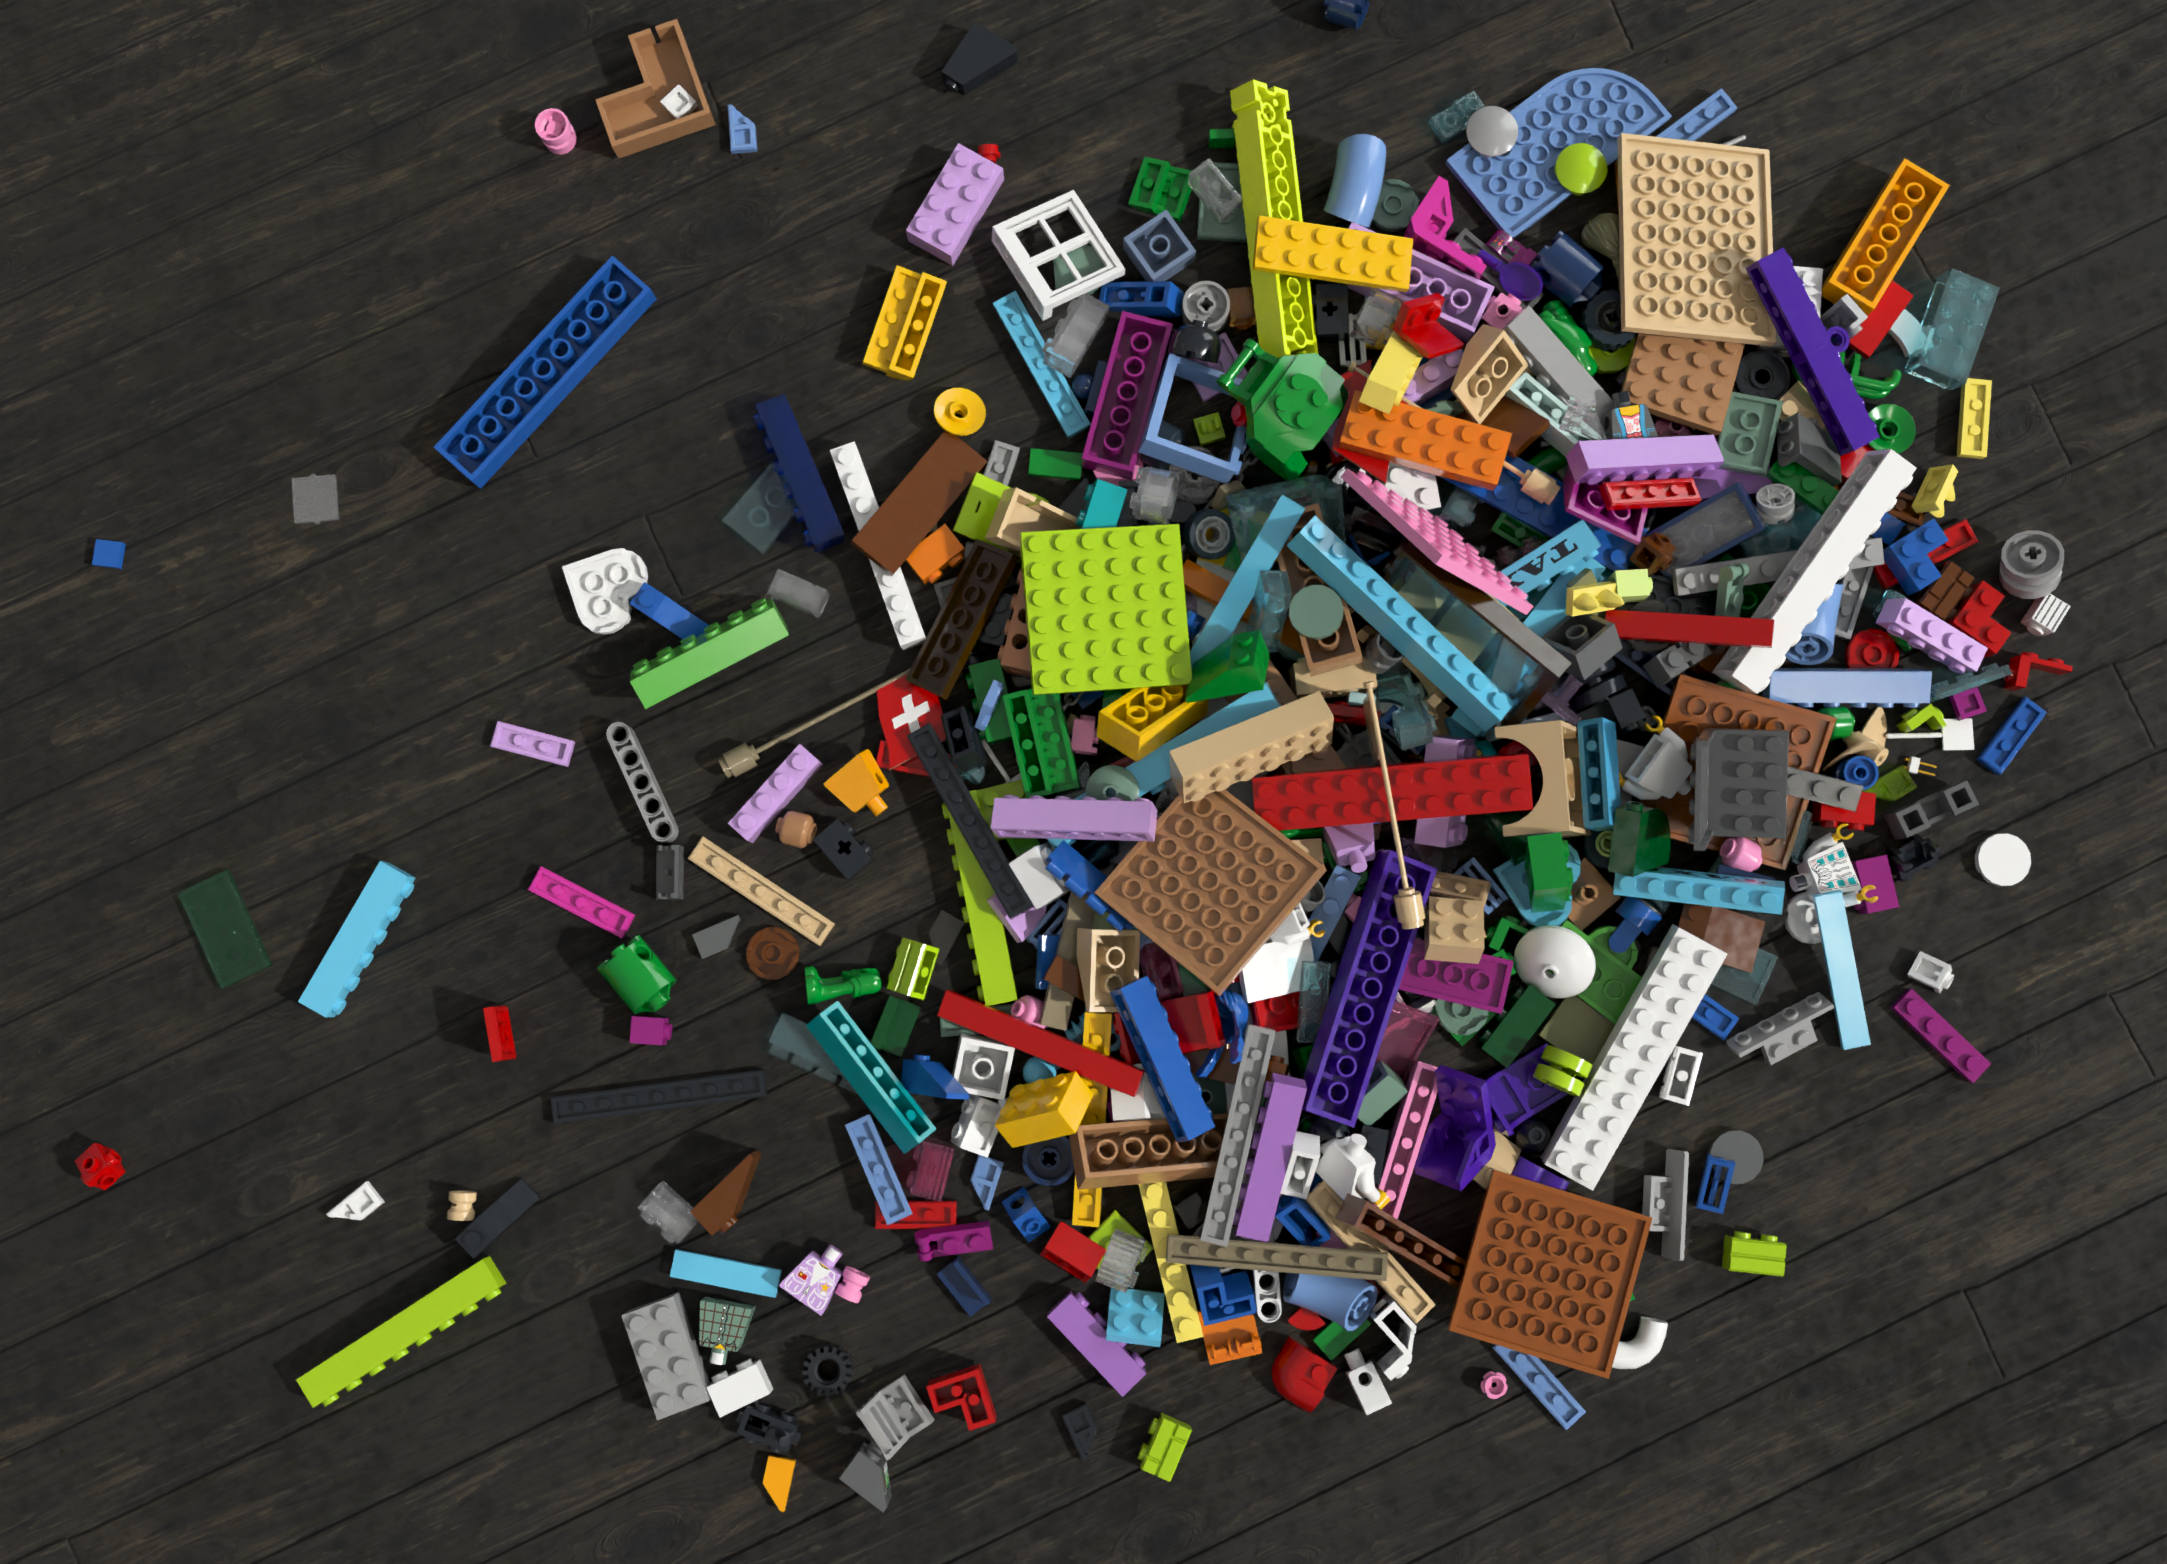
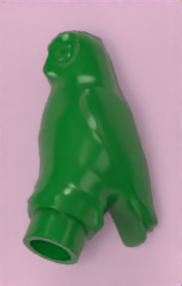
M1560 300L1547 303L1542 308L1543 312L1538 316L1593 377L1597 373L1598 367L1589 353V347L1592 345L1589 335L1574 322L1573 317L1569 315L1567 308H1564Z

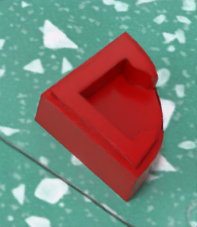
M1302 1307L1287 1318L1291 1325L1302 1330H1314L1325 1325V1322L1317 1313Z

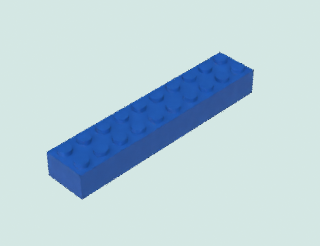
M612 255L442 437L434 448L481 489L656 301L657 298L652 290Z

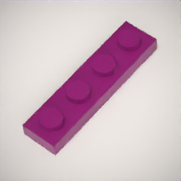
M1907 989L1890 1007L1969 1083H1974L1991 1065L1982 1054L1913 989Z

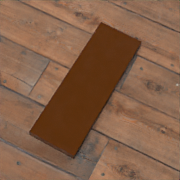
M944 431L850 543L892 577L970 484L975 473H979L988 461L958 436Z

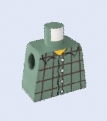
M704 1297L700 1301L699 1344L712 1348L710 1363L725 1365L728 1351L737 1352L741 1348L756 1305Z

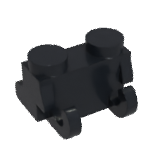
M1916 833L1909 837L1910 842L1898 848L1893 845L1886 847V853L1891 858L1888 862L1897 880L1905 882L1911 880L1913 874L1921 869L1934 868L1939 860L1940 847L1929 838L1923 839Z

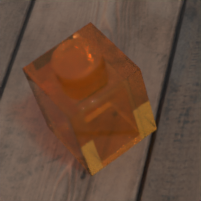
M1252 286L1228 289L1227 293L1230 298L1229 326L1236 327L1237 329L1250 328L1256 323Z

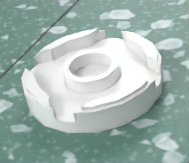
M2008 833L1994 834L1987 837L1979 844L1974 856L1975 867L1978 873H1981L1985 881L1996 886H2011L2022 881L2028 874L2031 865V856L2026 844L2018 837Z
M1807 892L1798 893L1789 900L1785 907L1783 919L1786 929L1793 938L1802 943H1820L1821 938L1814 901L1809 899Z

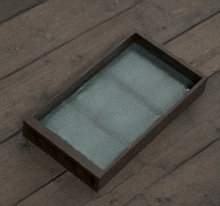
M1403 542L1394 553L1397 557L1396 560L1391 559L1382 570L1385 576L1381 575L1380 577L1515 703L1503 719L1492 727L1495 729V727L1521 724L1571 665V662L1484 591L1433 563L1412 542L1409 544ZM1358 613L1357 616H1358L1361 620H1363V621H1364L1366 624H1368L1372 629H1374L1377 633H1379L1372 625H1370V624Z

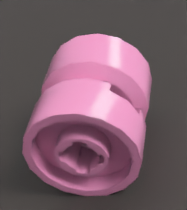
M553 108L539 113L535 121V129L547 149L554 154L560 155L571 151L576 145L577 136L566 115L562 111Z

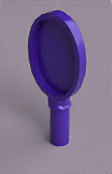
M1483 249L1478 253L1477 256L1482 259L1483 263L1500 273V283L1507 293L1524 301L1533 300L1541 294L1543 288L1542 279L1536 270L1529 265L1521 262L1505 264L1502 260L1497 259Z

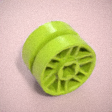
M1546 1045L1541 1058L1549 1063L1550 1066L1539 1063L1533 1077L1558 1090L1579 1097L1585 1084L1575 1078V1076L1588 1078L1593 1065L1564 1050Z

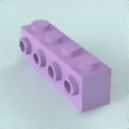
M1907 598L1887 599L1876 621L1878 625L1887 629V632L1902 638L1910 646L1920 649L1928 654L1931 659L1940 661L1948 666L1951 671L1959 674L1977 672L1988 649Z

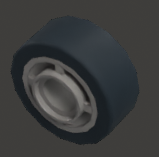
M1202 509L1191 514L1183 528V542L1187 550L1194 556L1207 560L1219 559L1227 555L1233 547L1236 538L1235 526L1231 518L1224 512L1215 509ZM1208 528H1211L1213 536L1208 541L1205 533Z

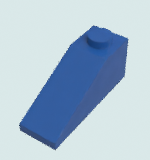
M1171 281L1108 282L1101 286L1098 308L1117 312L1125 311L1157 318L1180 317L1184 292Z
M646 582L642 584L629 603L635 609L681 639L692 634L697 637L705 633L704 628L709 626Z
M914 1055V1060L903 1059L901 1083L908 1093L946 1099H969V1093L941 1062L930 1061V1056Z

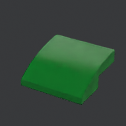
M1144 157L1128 205L1154 216L1167 210L1174 221L1180 223L1196 178V173L1192 170L1170 166L1168 161Z

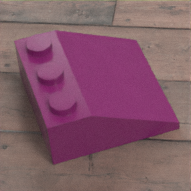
M1568 465L1563 482L1565 511L1638 545L1641 540L1648 508L1607 510L1598 488L1603 482L1593 485L1588 483L1576 484Z

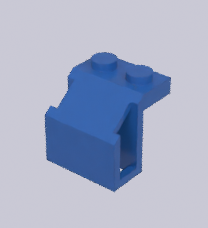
M1316 1172L1309 1192L1323 1180ZM1284 1194L1279 1197L1275 1217L1301 1245L1320 1246L1331 1238L1329 1227L1304 1199ZM1311 1225L1321 1235L1314 1241H1312L1311 1229L1309 1228Z

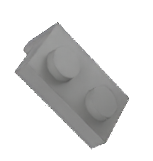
M1846 294L1820 317V320L1827 329L1834 326L1842 327L1847 331L1849 339H1851L1863 329L1860 324L1868 316Z

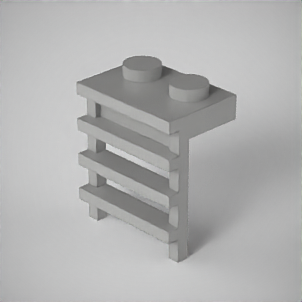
M905 1374L875 1392L874 1396L869 1398L868 1402L856 1411L857 1416L873 1437L886 1460L892 1458L911 1436L934 1421V1418Z

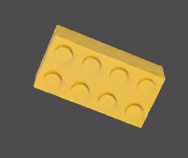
M1188 685L1134 688L1099 711L1097 737L1138 762L1206 716L1209 699L1187 703L1185 697Z

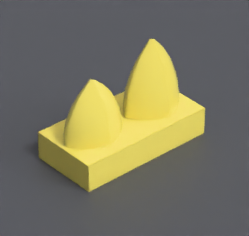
M1953 464L1929 468L1912 504V508L1916 513L1928 512L1938 518L1944 516V501H1955L1953 481L1958 471Z
M1606 581L1567 588L1565 614L1578 616L1614 610L1616 607L1622 606L1624 601L1616 593L1617 583Z

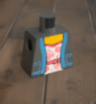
M1629 391L1613 394L1615 408L1601 415V435L1606 438L1605 440L1658 437L1646 404L1631 406Z

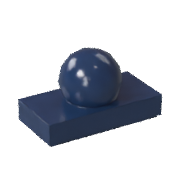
M1098 360L1094 378L1089 374H1080L1074 378L1071 386L1076 397L1088 399L1085 415L1089 418L1094 416L1107 368V362Z

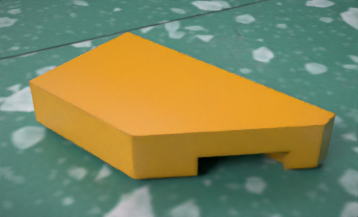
M769 1454L763 1485L778 1509L784 1512L786 1510L796 1459Z

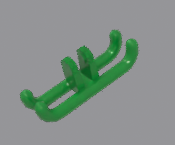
M1845 351L1840 353L1843 365L1845 359ZM1856 353L1852 355L1848 373L1851 375L1853 385L1860 397L1880 399L1889 394L1899 384L1901 371L1898 369L1893 370L1890 377L1884 378L1883 381L1858 376L1861 355ZM1791 360L1790 366L1793 377L1803 383Z

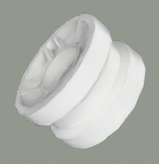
M1769 484L1760 488L1756 495V509L1761 518H1763V521L1768 524H1778V521L1784 520L1786 522L1790 520L1795 510V493L1792 488L1783 484Z

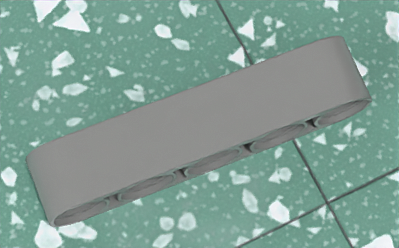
M623 722L612 723L606 732L607 739L651 836L663 843L673 842L678 836V826L634 730ZM625 729L627 733L626 738L623 741L617 742L615 737L617 731ZM635 752L637 754V761L629 766L626 758L628 754ZM646 776L648 778V785L640 790L637 787V781L640 777ZM652 800H657L659 802V809L651 814L648 811V804ZM667 823L670 826V833L662 838L658 831L662 824Z

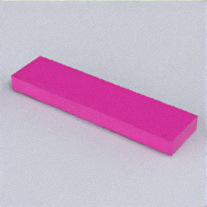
M540 866L528 888L529 891L620 938H624L635 917V914L542 866Z

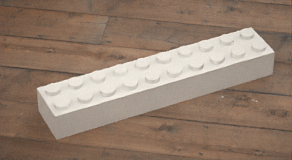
M1892 449L1867 451L1751 616V618L1775 620L1772 648L1730 646L1713 670V674L1734 689L1743 692L1758 694L1768 686L1770 682L1769 677L1775 669H1778L1784 663L1787 651L1799 642L1804 627L1816 618L1818 607L1822 602L1829 599L1833 593L1832 588L1835 583L1847 574L1849 570L1848 565L1852 559L1863 551L1866 539L1880 527V520L1885 512L1890 511L1896 504L1897 495L1911 483L1913 479L1912 474L1916 470L1915 466Z
M1672 924L1597 1056L1588 1078L1584 1079L1583 1083L1585 1085L1580 1096L1574 1097L1540 1158L1545 1165L1592 1191L1594 1190L1725 960L1727 953Z

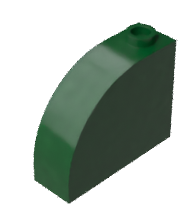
M1628 801L1626 805L1616 808L1608 871L1634 877L1669 862L1670 825L1666 814L1662 810L1643 806V803Z

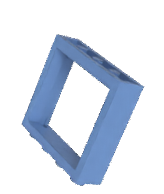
M1169 353L1162 366L1138 452L1225 484L1230 481L1234 474L1238 475L1242 465V461H1239V456L1244 453L1247 446L1246 439L1244 438L1247 428L1244 425L1236 427L1228 462L1157 436L1174 375L1231 396L1216 382L1220 375L1225 373ZM1235 377L1233 382L1238 386L1243 379Z

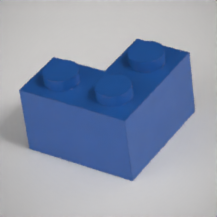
M1934 518L1883 549L1885 563L1907 596L1942 577L1927 555L1949 541Z
M1190 1265L1204 1326L1257 1313L1255 1298L1247 1271L1222 1277L1219 1267Z

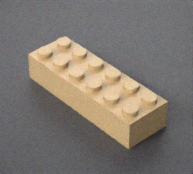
M1320 691L1169 751L1171 780L1184 804L1190 801H1199L1209 793L1223 791L1231 784L1239 781H1248L1256 774L1264 771H1273L1283 763L1297 761L1305 754L1326 749L1332 744L1334 716Z

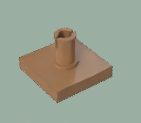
M1586 858L1581 859L1580 876L1572 886V910L1567 918L1570 923L1581 931L1621 898L1619 895H1613L1614 889Z

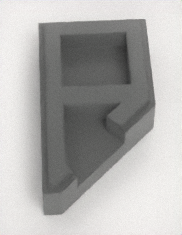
M739 915L692 934L702 959L729 948L733 934L740 922Z

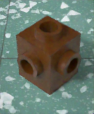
M1655 532L1647 537L1645 535L1641 537L1640 543L1638 545L1635 544L1634 548L1636 550L1629 560L1640 569H1647L1650 576L1660 569L1664 571L1670 566L1674 560L1672 554L1677 547L1671 544V540L1667 536Z

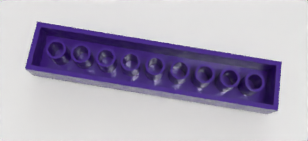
M1380 850L1376 853L1303 1076L1307 1091L1302 1111L1353 1128L1418 928L1402 929L1401 923L1398 922L1394 895L1399 894L1398 890L1403 888L1397 852L1392 850ZM1403 855L1408 886L1414 887L1415 891L1421 892L1425 909L1437 868Z

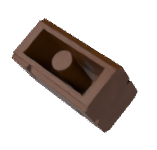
M1947 561L1939 566L1937 570L1942 577L1924 587L1913 602L1947 622L1957 613L1958 609L1955 608L1960 600L1964 601L1971 594L1973 588L1970 586L1975 580L1973 576L1961 570L1952 561Z

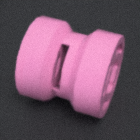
M846 1266L842 1273L843 1282L837 1284L834 1292L848 1301L859 1303L862 1296L860 1290L867 1285L870 1277L860 1270Z

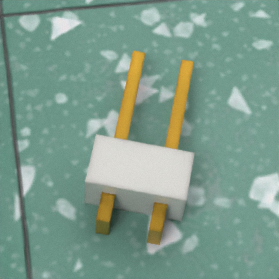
M1913 756L1909 757V759H1904V761H1908V766L1902 767V769H1907L1906 773L1917 774L1919 772L1935 776L1933 773L1918 770L1919 764L1937 768V766L1920 762L1921 758Z

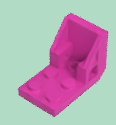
M1438 176L1412 216L1403 237L1413 238V250L1480 279L1487 265L1483 264L1482 259L1474 254H1467L1461 250V247L1456 242L1445 240L1446 233L1453 223V214L1448 181Z

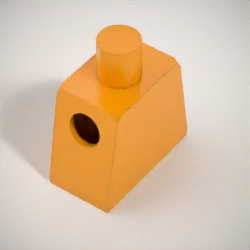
M869 749L856 755L823 783L829 791L853 812H857L867 805L875 817H877L888 808L879 794L889 787V783Z

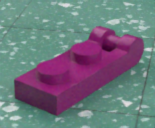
M989 1221L922 1229L914 1234L915 1242L919 1245L917 1255L920 1261H929L933 1257L993 1250ZM931 1241H937V1244L929 1245Z

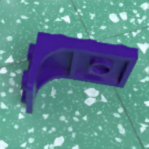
M1547 1043L1540 1045L1515 1060L1508 1068H1502L1484 1079L1488 1085L1494 1132L1498 1131L1500 1134L1511 1136L1514 1134L1513 1129L1518 1124L1568 1094L1533 1077L1539 1063L1550 1066L1549 1063L1541 1058L1546 1045H1548Z

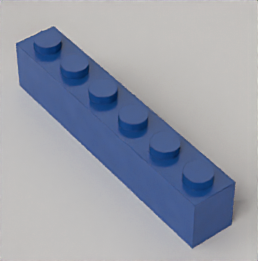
M1145 976L1111 991V997L1176 1141H1189L1214 1128L1213 1114L1204 1103L1201 1096V1087L1191 1074L1190 1063L1182 1054L1178 1036L1168 1023V1014L1159 1003L1156 996V987L1153 982L1149 980L1148 976Z

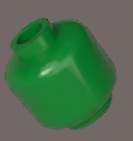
M1839 705L1836 707H1824L1817 711L1837 718L1829 741L1845 739L1851 735L1855 725V718L1848 708Z

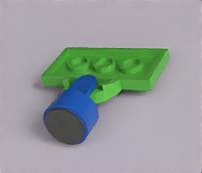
M1627 896L1615 912L1624 918L1618 927L1604 925L1595 928L1586 935L1568 920H1565L1560 925V927L1567 928L1580 935L1588 943L1595 957L1596 969L1590 985L1577 996L1615 1025L1642 979L1640 975L1632 970L1637 961L1638 954L1634 940L1640 932L1648 936L1662 919L1660 912L1643 899Z

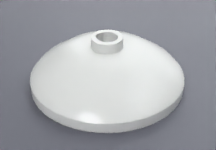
M1547 925L1528 931L1518 942L1514 953L1515 968L1525 984L1532 985L1547 997L1569 998L1578 995L1590 985L1595 974L1596 962L1592 949L1580 935L1564 927Z

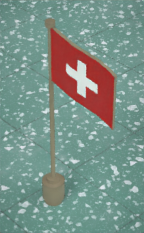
M908 669L756 749L753 745L748 747L745 742L724 753V757L718 759L728 778L733 775L737 777L758 766L756 760L760 759L758 753L877 692L879 718L889 751L890 771L918 756L907 735L930 723L941 743L946 741L941 719L943 712L937 695L906 681L905 679L910 671Z

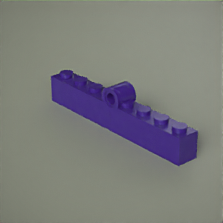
M1784 247L1746 267L1745 269L1840 456L1855 451L1879 438L1876 424L1866 411L1864 400L1858 395L1853 385L1852 377L1846 371L1841 361L1840 353L1847 349L1850 341L1849 335L1842 327L1834 326L1827 329L1822 324L1817 314L1816 306L1810 300L1805 290L1804 282L1798 277L1793 267V261L1786 253Z

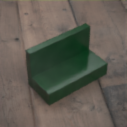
M890 995L872 1038V1046L902 1057L921 1007Z

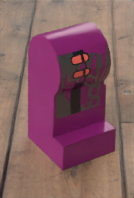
M1498 229L1485 244L1507 264L1521 262L1530 266L1537 256L1535 251L1531 248L1527 250L1501 229Z

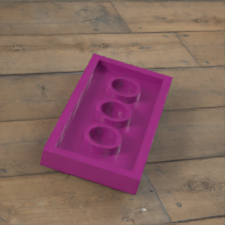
M1415 938L1399 990L1502 1014L1514 961L1482 954L1479 964L1424 960V940Z

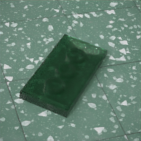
M225 870L178 893L220 989L232 986L273 966L230 870Z

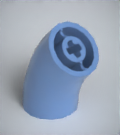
M1355 134L1340 142L1337 149L1334 176L1323 209L1324 211L1353 223L1370 227L1379 200L1386 165V145L1381 139L1368 134Z
M1835 583L1832 588V595L1828 600L1822 602L1816 610V618L1804 627L1799 642L1787 651L1785 656L1791 662L1802 665H1814L1822 663L1831 657L1844 584Z
M1285 1273L1283 1283V1299L1285 1302L1315 1312L1347 1331H1353L1365 1322L1372 1312L1378 1296L1377 1288L1365 1279Z

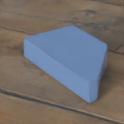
M728 105L731 153L757 152L755 124L737 111L733 105Z
M993 680L981 707L975 728L981 731L986 729L1004 690L1003 683Z
M978 1154L970 1181L984 1209L989 1211L1004 1162Z

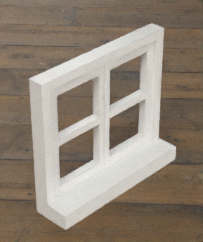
M1074 190L993 226V244L1042 321L1052 317L1053 308L1125 275L1124 266ZM1069 210L1083 231V234L1060 244L1045 220ZM1039 223L1054 247L1030 258L1015 233ZM1090 243L1105 267L1082 278L1066 253ZM1060 256L1076 281L1052 291L1037 267Z

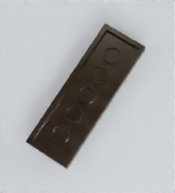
M976 540L905 679L906 681L947 700L1019 557L981 540Z

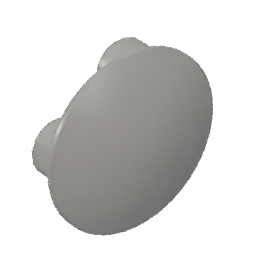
M1487 106L1477 110L1470 117L1466 126V135L1474 150L1483 158H1491L1492 156L1505 154L1514 146L1518 137V126L1515 118L1507 110L1497 106Z

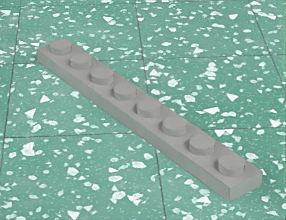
M1882 538L1866 539L1863 551L1852 559L1848 565L1849 569L1884 564ZM1798 550L1672 569L1674 594L1679 596L1718 590L1720 569L1723 566L1734 565L1740 562L1746 563L1749 567V574L1744 578L1743 586L1777 581Z
M1253 1024L1248 1026L1242 1053L1243 1058L1240 1062L1201 1241L1225 1247L1228 1246L1276 1033L1274 1029Z

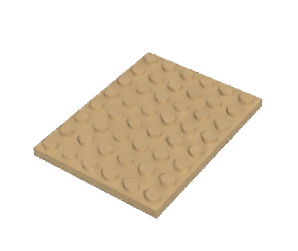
M1621 133L1617 138L1621 331L1773 346L1776 343V328L1745 269L1773 253L1769 150Z

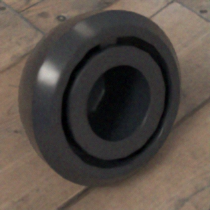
M1536 1115L1527 1118L1513 1129V1139L1516 1145L1521 1150L1529 1153L1543 1150L1551 1138L1548 1124Z

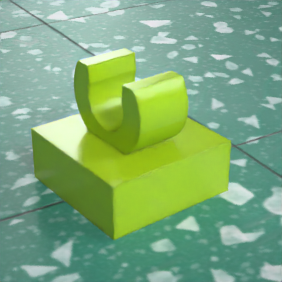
M1218 412L1193 419L1200 446L1225 439L1226 436Z

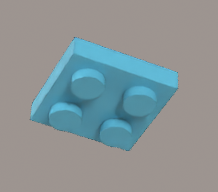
M1111 1287L1106 1341L1160 1347L1165 1293Z

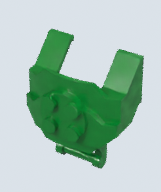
M1248 338L1243 344L1244 349L1227 372L1221 374L1216 382L1237 401L1245 405L1247 418L1246 442L1252 450L1251 453L1289 484L1293 485L1308 464L1301 451L1313 450L1334 420L1341 416L1349 395L1343 384L1345 379L1326 364L1327 361L1317 353L1277 358L1262 350L1257 342ZM1251 356L1255 357L1257 361L1240 384L1236 386L1233 380Z

